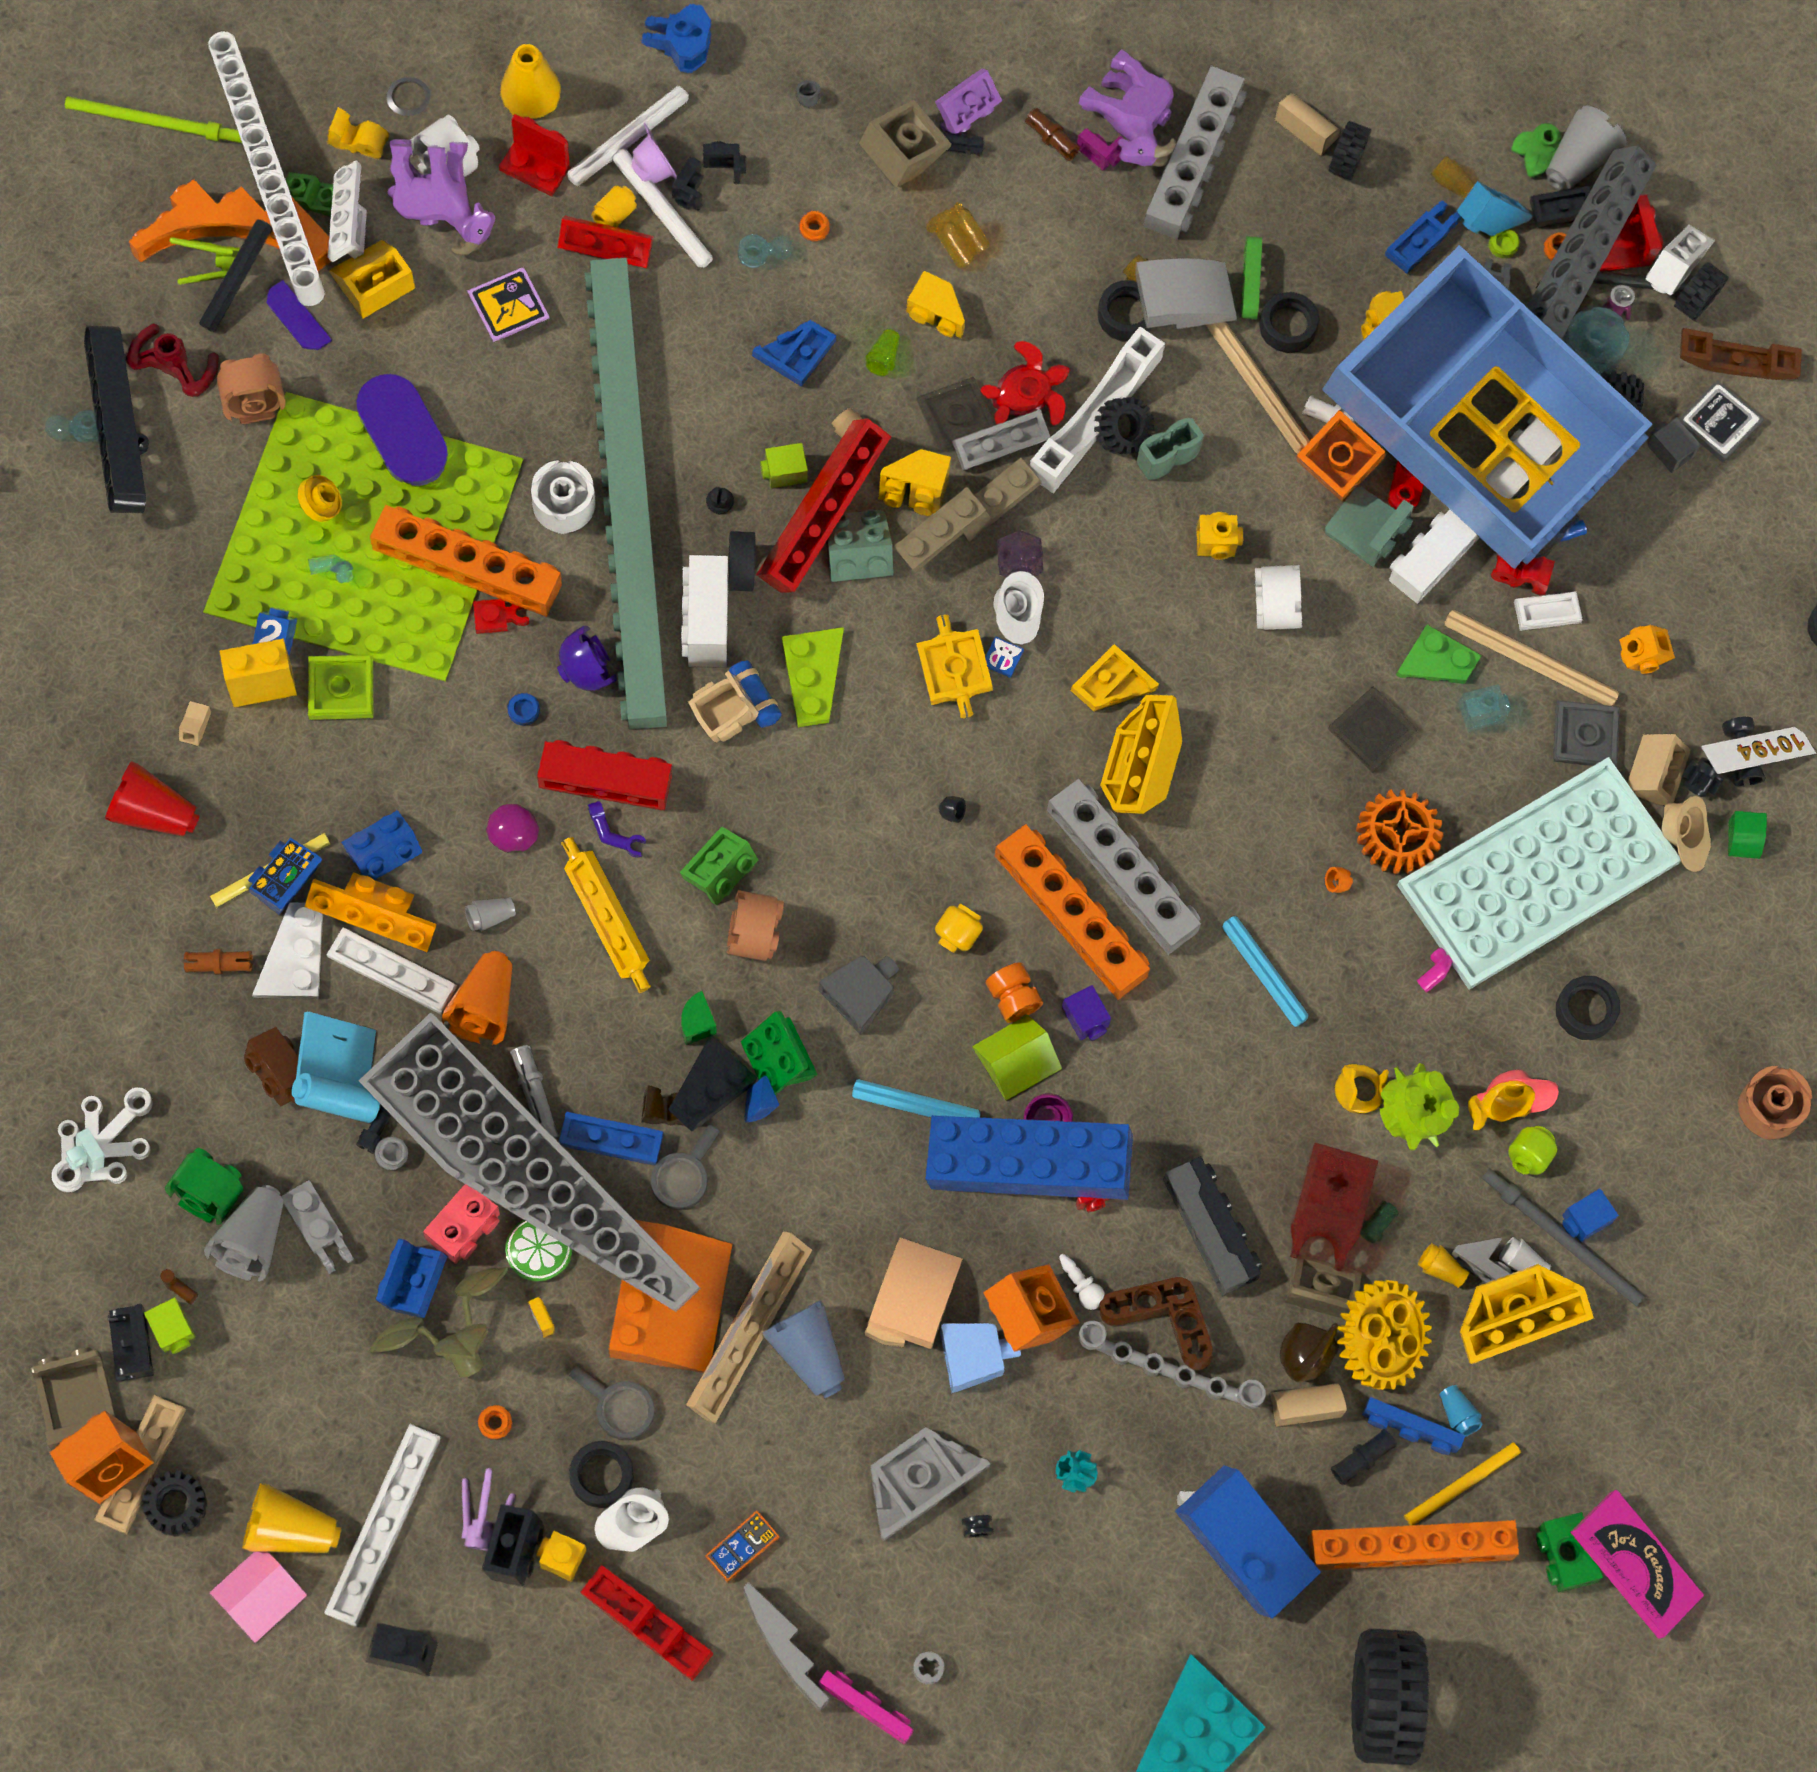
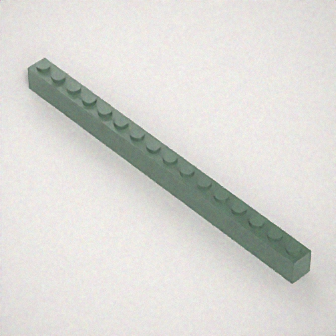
M627 258L590 260L591 272H585L586 291H592L593 300H587L588 319L595 318V327L589 328L591 346H597L598 355L592 356L593 374H599L600 383L594 384L595 402H602V411L596 412L598 431L604 430L605 440H599L600 459L606 458L607 468H601L602 487H609V497H603L605 516H611L612 525L606 526L607 545L613 544L614 554L608 555L609 574L616 573L617 582L610 584L612 603L618 602L619 612L613 613L614 632L621 631V642H615L617 661H623L624 671H618L619 691L626 690V701H620L621 720H628L629 730L667 727Z

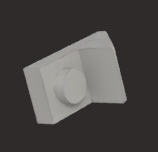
M1502 1238L1457 1245L1451 1254L1463 1268L1485 1283L1512 1273L1511 1269L1505 1264L1489 1260Z

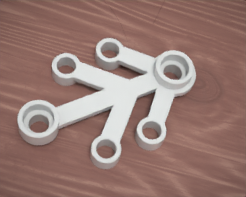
M140 1087L129 1090L124 1097L125 1108L100 1134L99 1114L103 1108L102 1103L96 1096L86 1097L81 1104L85 1114V1129L89 1128L105 1157L133 1156L136 1159H144L149 1155L150 1145L143 1138L134 1139L132 1142L111 1143L136 1116L140 1117L149 1113L153 1101L147 1090ZM138 1098L145 1100L144 1107L140 1109L133 1107L134 1101ZM91 1101L98 1103V1108L93 1112L86 1110V1105ZM65 1120L60 1123L58 1133L61 1137L62 1161L57 1163L52 1170V1181L59 1190L74 1192L86 1181L109 1180L112 1183L118 1184L126 1179L127 1170L119 1162L111 1163L108 1167H103L91 1173L86 1163L72 1170L66 1161L68 1157L66 1151L75 1147L74 1139H76V1134L79 1133V1127L72 1120ZM68 1125L74 1126L75 1130L72 1135H63L64 1127ZM139 1143L146 1145V1150L142 1154L134 1152V1147ZM114 1168L122 1169L123 1172L119 1178L111 1177L110 1173ZM73 1171L75 1172V1177L71 1181L63 1180L64 1173Z

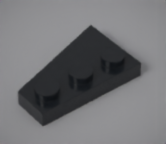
M711 1034L668 1110L693 1132L747 1091L756 1082L757 1077Z

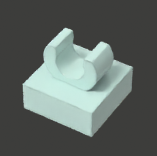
M89 1128L77 1133L75 1147L66 1151L68 1156L66 1161L70 1168L75 1170L85 1163L91 1173L103 1168L105 1155Z

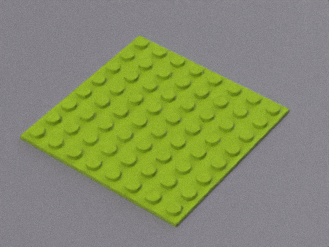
M286 392L284 396L285 407L282 411L280 408L203 613L256 628L260 612H269L270 607L288 610L289 617L298 618L293 639L350 655H373L374 662L446 682L478 590L373 550L370 540L371 533L385 505L393 508L396 506L403 507L409 510L412 515L421 519H434L442 527L452 531L453 529L463 530L471 538L478 541L488 540L495 543L524 458L442 436L447 446L448 459L441 476L435 481L422 486H414L404 481L402 483L396 480L388 471L361 422L358 412ZM312 475L327 477L340 492L342 498L341 510L339 514L329 521L318 522L311 519L300 506L298 488L303 481ZM408 532L402 538L412 539L417 534ZM438 543L433 545L431 549L439 551L444 549L446 545ZM464 555L460 560L469 562L475 557L473 555Z

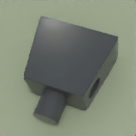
M860 956L819 982V992L861 1035L892 998L894 987L888 980L899 971V968L889 956H885L875 966L865 956Z

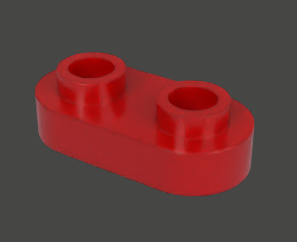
M1398 461L1388 495L1389 504L1396 510L1401 502L1406 500L1414 506L1413 510H1415L1420 501L1423 484ZM1406 492L1410 497L1403 498L1400 493Z

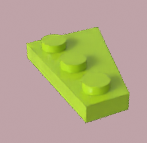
M844 627L782 637L798 727L829 723Z

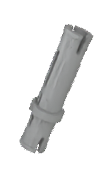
M531 1046L517 1047L510 1054L513 1057L519 1076L517 1079L518 1087L523 1088L530 1114L558 1140L560 1135L557 1132L541 1082L544 1078L542 1072L537 1070Z

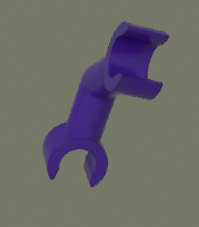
M597 801L588 804L590 816L602 843L627 850L628 854L632 857H642V853L634 851L631 848V844L634 842L645 844L646 839L643 836L633 835L629 838L612 833L601 802Z

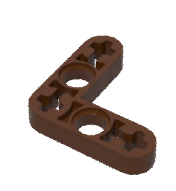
M1174 1277L1110 1292L1100 1302V1317L1103 1322L1111 1326H1120L1168 1314L1184 1364L1190 1369L1202 1370L1211 1363L1213 1353L1211 1340L1194 1287L1186 1278ZM1175 1288H1180L1181 1293H1184V1299H1178L1177 1295H1174ZM1160 1291H1164V1298L1166 1297V1304H1162V1294L1160 1293ZM1143 1295H1150L1155 1298L1156 1304L1151 1308H1143L1138 1304L1137 1300ZM1128 1298H1132L1133 1311H1130V1305H1127ZM1110 1303H1115L1117 1308H1120L1119 1314H1114L1112 1310H1109ZM1183 1317H1192L1197 1321L1198 1325L1192 1330H1185L1180 1327L1179 1321ZM1197 1338L1196 1344L1198 1350L1203 1352L1202 1358H1197L1195 1354H1192L1193 1344L1191 1340Z

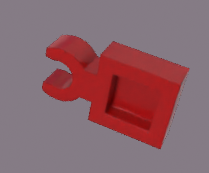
M501 599L473 601L476 634L508 631L507 622H513L518 626L530 624L529 617H519L516 615L517 611L525 608L514 604L506 607L505 601Z

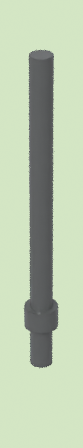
M1490 1168L1483 1175L1482 1179L1501 1194L1500 1198L1509 1206L1511 1204L1516 1206L1632 1304L1637 1306L1645 1296L1521 1194L1522 1190L1514 1183L1508 1184Z

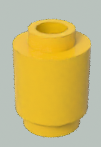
M614 186L594 206L595 210L591 215L596 223L618 227L636 209V197L629 188Z

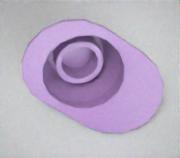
M644 123L648 136L633 151L631 166L634 172L642 181H650L652 183L660 182L671 176L676 180L677 176L659 149L649 127Z

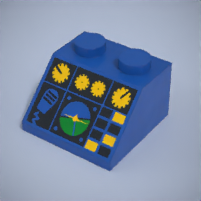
M292 838L286 844L280 840L269 854L273 860L265 869L259 866L248 879L252 884L249 892L278 915L286 908L322 862L320 856Z

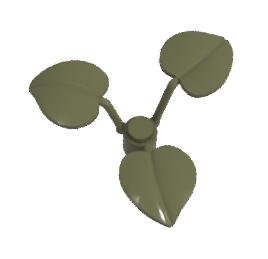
M508 1267L489 1268L469 1275L457 1285L455 1293L457 1296H463L462 1302L466 1327L458 1333L439 1341L426 1327H422L424 1324L423 1318H407L391 1325L378 1336L371 1346V1355L374 1351L384 1352L401 1348L410 1343L417 1335H424L435 1346L433 1350L436 1355L444 1356L446 1361H452L459 1377L465 1378L477 1373L484 1366L478 1354V1349L488 1333V1327L486 1324H472L469 1302L473 1296L482 1295L492 1289L509 1271Z

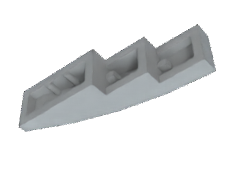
M748 1582L744 1586V1594L764 1640L793 1684L820 1712L829 1703V1697L807 1677V1674L813 1669L814 1663L791 1643L798 1635V1629Z

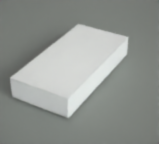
M1577 591L1519 598L1514 601L1520 631L1578 624L1583 621Z

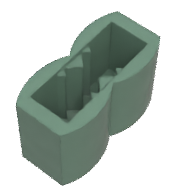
M1193 418L1181 419L1172 424L1167 432L1154 434L1141 444L1137 464L1148 480L1161 478L1168 474L1174 465L1186 464L1199 454L1204 434Z

